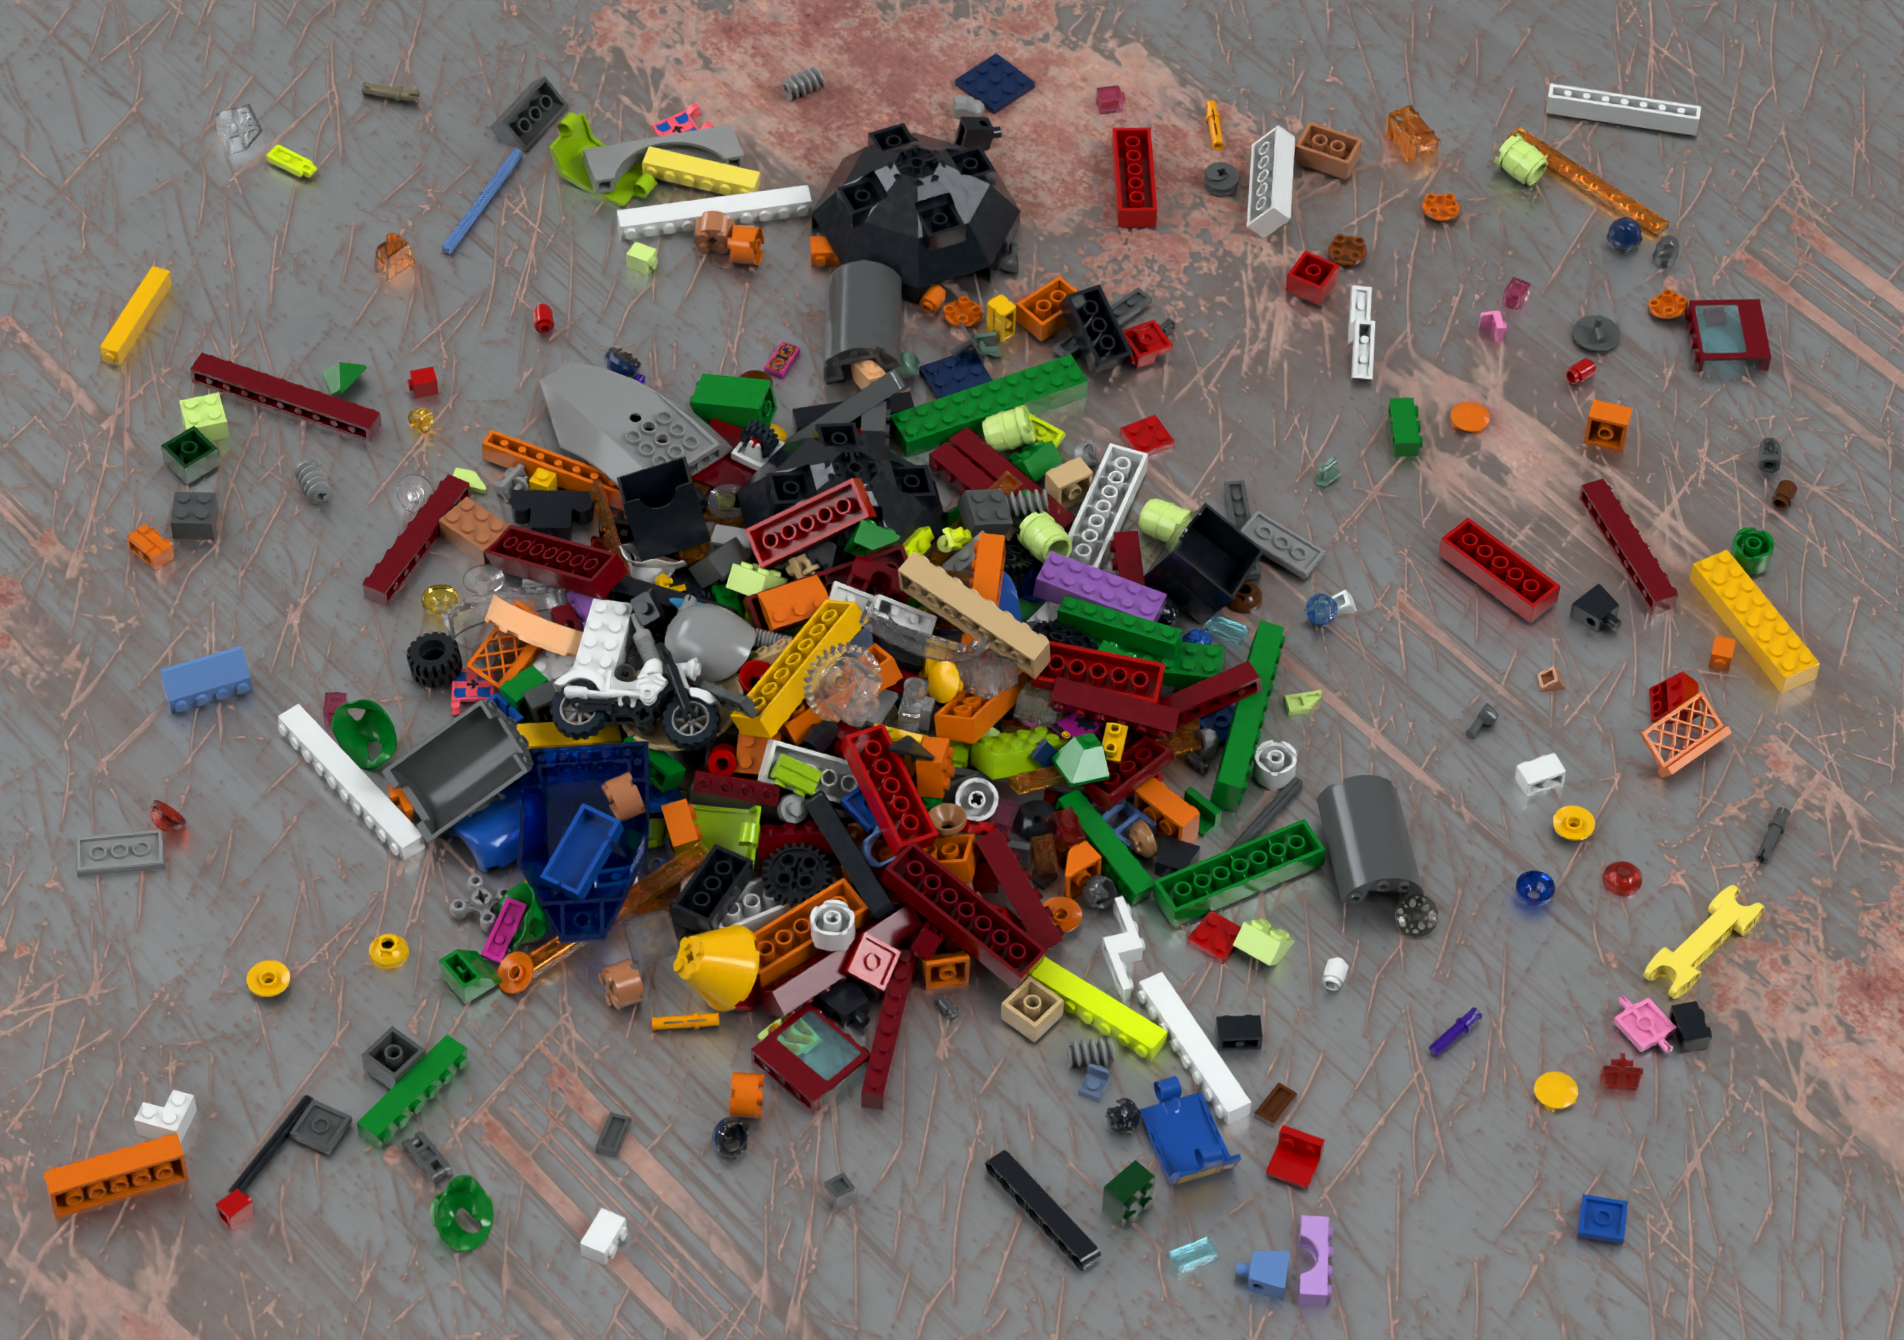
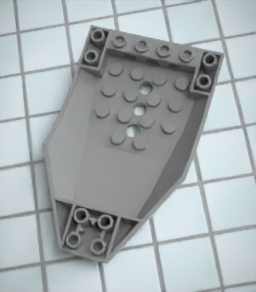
M569 362L540 380L560 449L568 450L586 460L617 486V477L685 456L693 476L734 450L714 429L680 402L630 377L611 370ZM630 416H640L641 420L639 422H632ZM644 428H653L654 430L646 431ZM658 440H666L667 442L659 443Z

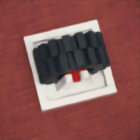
M752 420L741 432L740 443L732 451L731 459L758 471L785 443L777 438L778 435L774 434L775 430L773 428H769L770 425H764L763 421L759 423L758 420Z

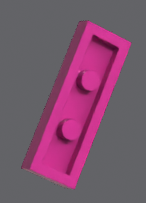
M509 897L506 898L481 953L482 958L501 964L528 908L527 904Z

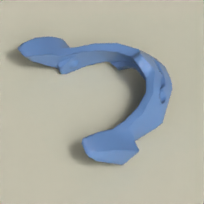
M878 824L873 828V833L864 839L861 852L871 867H887L896 856L881 863L871 856L873 844L883 835Z

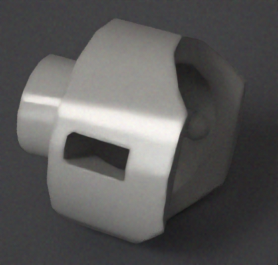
M1088 439L1074 447V454L1071 455V460L1081 457L1090 469L1101 464L1097 461L1095 453L1096 443L1093 440Z
M484 641L477 643L472 648L471 657L476 653V651L479 649V647L482 645ZM491 642L487 646L488 653L499 652V643ZM501 655L489 657L490 667L501 664ZM486 658L478 659L475 662L478 666L487 668Z
M798 794L783 795L778 803L777 812L779 818L790 823L801 822L808 813V809L803 803L804 797Z

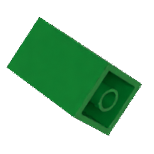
M702 374L700 381L696 383L695 393L690 397L689 402L693 412L708 425L715 418L742 429L752 420H758L759 423L763 421L764 425L768 424L771 426L778 409L771 380Z

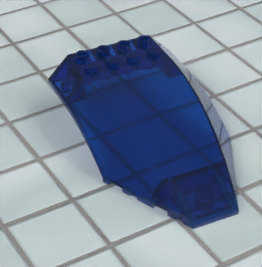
M649 742L528 749L533 765L529 772L520 777V828L517 864L526 881L533 889L537 901L561 944L605 941L648 855L650 818ZM629 772L633 778L631 779L632 783L636 785L646 812L621 822L624 831L616 845H611L612 852L595 880L596 888L593 883L585 899L573 900L565 896L563 891L559 893L544 886L540 876L582 803L614 817L609 807L613 803H609L601 786L606 781Z

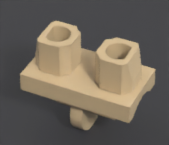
M802 554L788 560L790 564L785 569L788 575L791 577L796 575L797 579L815 574V571L820 566L819 564L812 566L806 554Z

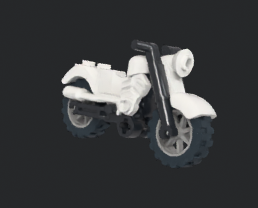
M660 642L656 648L663 656L665 664L659 659H650L645 663L639 676H637L638 679L635 681H620L614 677L611 670H608V672L602 669L594 671L581 667L571 669V671L561 675L553 683L557 693L555 700L551 702L552 709H550V713L557 730L567 738L572 737L573 740H579V738L586 740L592 735L594 737L600 729H604L605 724H633L638 728L642 736L650 737L657 732L658 725L656 721L661 719L663 715L662 725L670 743H674L679 749L684 748L685 751H691V749L697 751L701 750L703 746H709L710 742L717 738L716 734L721 729L719 714L722 711V707L712 693L700 688H689L685 677L695 681L696 677L700 676L701 663H698V658H693L685 663H675L671 652L664 643ZM675 697V698L673 699V702L670 703V702H669L670 698ZM699 711L705 713V715L697 717ZM565 712L573 713L567 719L565 718ZM575 718L578 719V723H573L572 721ZM707 720L705 726L699 724V722ZM676 723L685 724L679 730L676 727Z

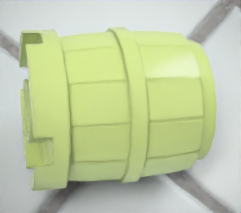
M1516 133V137L1512 135L1499 149V152H1501L1499 158L1497 156L1494 158V164L1497 167L1503 168L1513 179L1529 186L1533 185L1543 175L1548 166L1547 158L1535 146L1524 141V138Z
M1025 405L1017 406L1015 409L998 412L982 421L987 444L997 452L1013 450L1024 444L1035 443V430L1033 423L1028 418L1030 414Z
M1157 498L1150 499L1141 511L1138 522L1139 528L1143 533L1153 537L1155 540L1166 543L1174 530L1194 512L1189 509H1182L1172 502Z
M1034 512L1021 522L1019 526L1021 531L1020 535L1017 533L1019 543L1028 549L1035 558L1045 563L1051 551L1069 557L1072 551L1071 539L1064 528L1056 523L1054 518L1048 513L1038 514Z

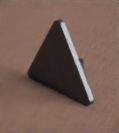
M908 735L888 747V751L899 753L902 761H904L905 755L912 756V763H915L916 758L934 761L935 758L914 738Z

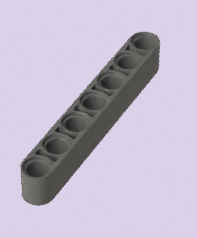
M893 369L783 442L789 443L812 438L815 424L849 423L906 385L896 369Z

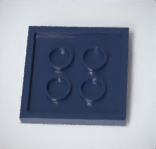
M997 53L955 79V85L970 97L980 100L984 107L993 114H996L1035 88V82Z
M973 349L964 351L956 357L950 356L919 367V373L935 399L993 381Z

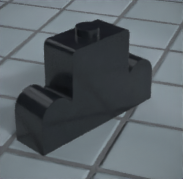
M512 490V519L518 524H526L530 521V530L571 541L574 521L579 525H587L593 521L594 491Z

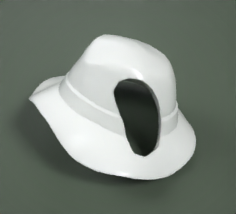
M628 543L618 546L621 549L622 555L628 561L630 577L652 583L656 581L657 575L661 573L666 574L670 578L676 569L687 566V563L683 560L678 562L666 556L641 562L637 547L634 544ZM628 552L633 554V556L635 557V562L631 561Z

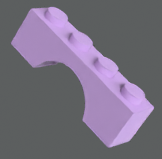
M1301 1215L1299 1247L1309 1251L1314 1256L1317 1264L1311 1270L1300 1274L1298 1306L1326 1307L1327 1298L1331 1299L1332 1285H1328V1279L1332 1278V1265H1328V1259H1332V1245H1328V1240H1332L1333 1226H1329V1217Z

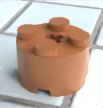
M706 211L703 213V216H698L694 232V243L698 247V251L701 253H708L709 251H718L721 254L728 253L727 240L729 237L732 238L734 220L731 217L730 219L725 217V213L720 211Z
M629 772L608 780L601 786L609 803H613L609 805L613 816L621 822L646 812L636 785L632 783L631 779L633 778Z
M630 959L607 966L602 969L601 973H598L599 981L602 986L605 985L607 994H605L607 1004L609 1006L614 1005L618 1010L644 1000V997L640 996V993L644 992L640 975L637 969L632 970L630 964H633Z

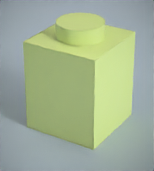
M635 242L626 254L627 268L648 275L658 264L656 249Z

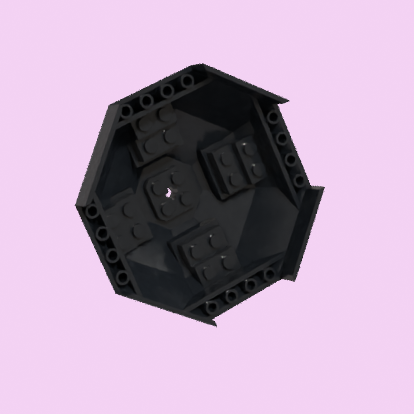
M901 123L868 133V146L842 159L812 211V229L817 228L819 225L841 265L867 260L884 264L893 269L902 279L901 300L918 304L919 288L988 268V280L991 282L1001 263V258L1005 256L1009 244L1012 243L1020 228V210L981 145L966 148L914 132L910 134L906 125Z
M855 422L815 424L812 438L785 443L736 493L734 508L741 507L745 528L747 529L847 480L861 478L877 517L871 520L876 522L877 526L881 528L893 529L900 536V539L892 547L903 544L918 528L929 526L934 539L930 542L931 547L923 555L931 563L937 557L949 554L941 552L937 547L939 537L946 535L942 529L948 527L937 486L930 476L928 465H914L867 436L859 435ZM853 528L791 558L806 554L812 566L819 564L820 568L815 571L816 573L854 561L856 556L844 551ZM750 545L751 552H752V556H751V561H750V563H751V564H753V563L758 564V561H757V559H756V557H755V554H754V552H753V549H752V547H751V545ZM791 558L772 567L764 568L781 572V576L787 578L788 582L797 580L796 575L791 577L785 569L790 564L788 560Z

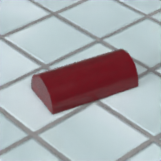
M1144 736L1123 752L1120 764L1112 761L1107 764L1109 779L1083 784L1084 789L1099 808L1110 811L1173 763L1175 760L1174 752L1154 739Z

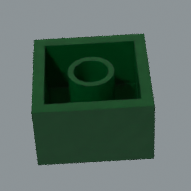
M195 426L161 445L163 461L187 485L220 465L218 448Z
M1133 1161L1104 1186L1102 1212L1121 1228L1127 1223H1132L1138 1213L1143 1209H1148L1154 1201L1155 1176L1138 1161Z

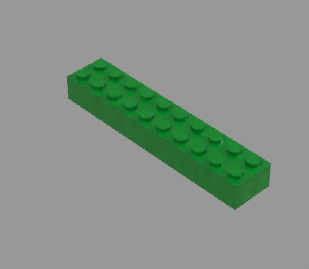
M1070 354L890 415V432L905 457L910 458L937 449L946 442L949 443V438L965 427H968L976 435L984 433L982 421L998 412L1025 405L1030 414L1036 415L1086 398L1088 395V380Z
M1262 620L1259 622L1247 657V661L1251 663L1260 677L1262 691L1235 703V711H1233L1227 733L1228 738L1224 744L1210 797V802L1219 809L1232 813L1236 805L1240 806L1248 785L1247 778L1252 770L1251 763L1254 760L1257 750L1256 744H1258L1261 735L1260 728H1262L1264 723V712H1266L1269 704L1268 697L1271 695L1272 682L1278 669L1276 664L1280 661L1282 654L1280 651L1286 638L1282 636L1284 627Z

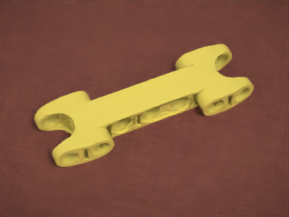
M1734 884L1730 885L1710 903L1707 911L1712 916L1674 952L1666 947L1662 948L1648 964L1643 977L1648 981L1658 977L1670 979L1673 985L1669 989L1668 995L1673 999L1679 998L1698 981L1701 972L1696 968L1734 931L1742 936L1746 935L1760 919L1765 906L1760 902L1754 903L1751 906L1738 904L1735 899L1740 892V888Z

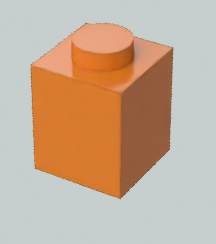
M1715 635L1709 667L1729 671L1736 642L1735 639Z

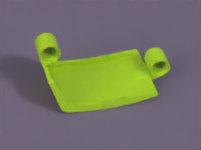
M569 112L558 123L560 136L551 144L550 152L557 173L569 182L594 196L624 207L633 196L647 197L658 184L651 175H642V163H639L621 176L614 192L595 195L583 165V149L606 146V144L593 137L590 124L584 113L576 115Z
M693 804L697 817L694 825H699L703 840L699 841L700 848L676 855L679 867L682 869V858L705 859L712 847L717 844L753 860L754 869L760 832L761 806L756 805L750 809H737ZM647 819L645 841L660 838L662 841L666 839L671 840L666 821Z

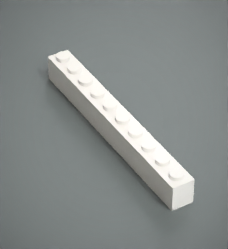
M808 185L617 210V224L621 240L695 231L696 218L703 216V213L706 211L723 212L725 217L729 219L731 217L734 220V225L812 215V200Z
M299 704L278 716V730L280 734L290 740L294 749H299L302 752L304 759L315 766L317 773L327 779L330 787L339 792L344 802H349L352 805L354 812L364 818L367 826L377 832L380 840L390 846L394 855H399L405 861L425 848L424 837L421 832Z

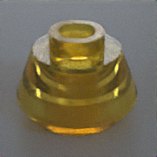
M417 408L409 411L408 421L417 433L426 434L433 424L434 416L429 409Z

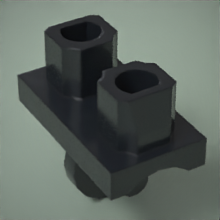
M619 512L617 517L599 516L600 540L607 541L611 536L617 537V541L621 544H628L630 539L634 540L627 519H624V513Z

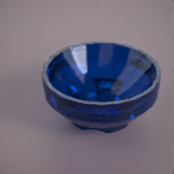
M1527 871L1517 879L1516 894L1525 904L1542 906L1550 902L1554 896L1555 883L1544 872ZM1535 891L1540 894V897L1533 899L1528 896V893Z

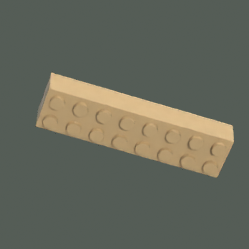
M913 552L898 569L899 585L902 591L1032 678L1036 679L1051 661L1050 643L1047 637L1043 634L1035 633L1028 624L1020 623L1010 612L999 609L993 601L982 598L978 591L973 588H967L957 577L952 578L942 567L931 564L924 555H918Z

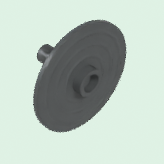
M1591 315L1583 317L1576 322L1573 328V336L1580 346L1588 350L1606 351L1618 344L1620 330L1612 320L1601 315Z
M959 322L967 341L950 350L953 357H956L972 347L982 364L985 363L977 347L979 344L974 335H970L962 322Z

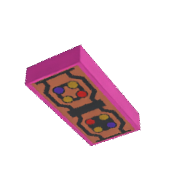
M782 341L765 365L764 372L783 378L799 355L800 347Z

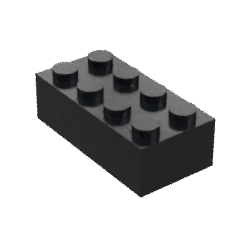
M1099 284L1064 297L1059 304L1060 309L1091 374L1126 363L1133 353L1101 285Z
M715 844L672 904V921L699 934L717 929L753 878V860Z

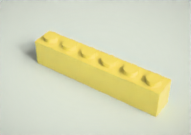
M650 146L642 163V175L649 174L655 179L727 196L757 192L760 183V172Z

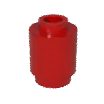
M546 304L537 305L533 311L535 330L539 333H548L554 328L552 309Z
M1584 358L1569 367L1566 371V377L1571 384H1580L1595 375L1596 365L1592 360Z

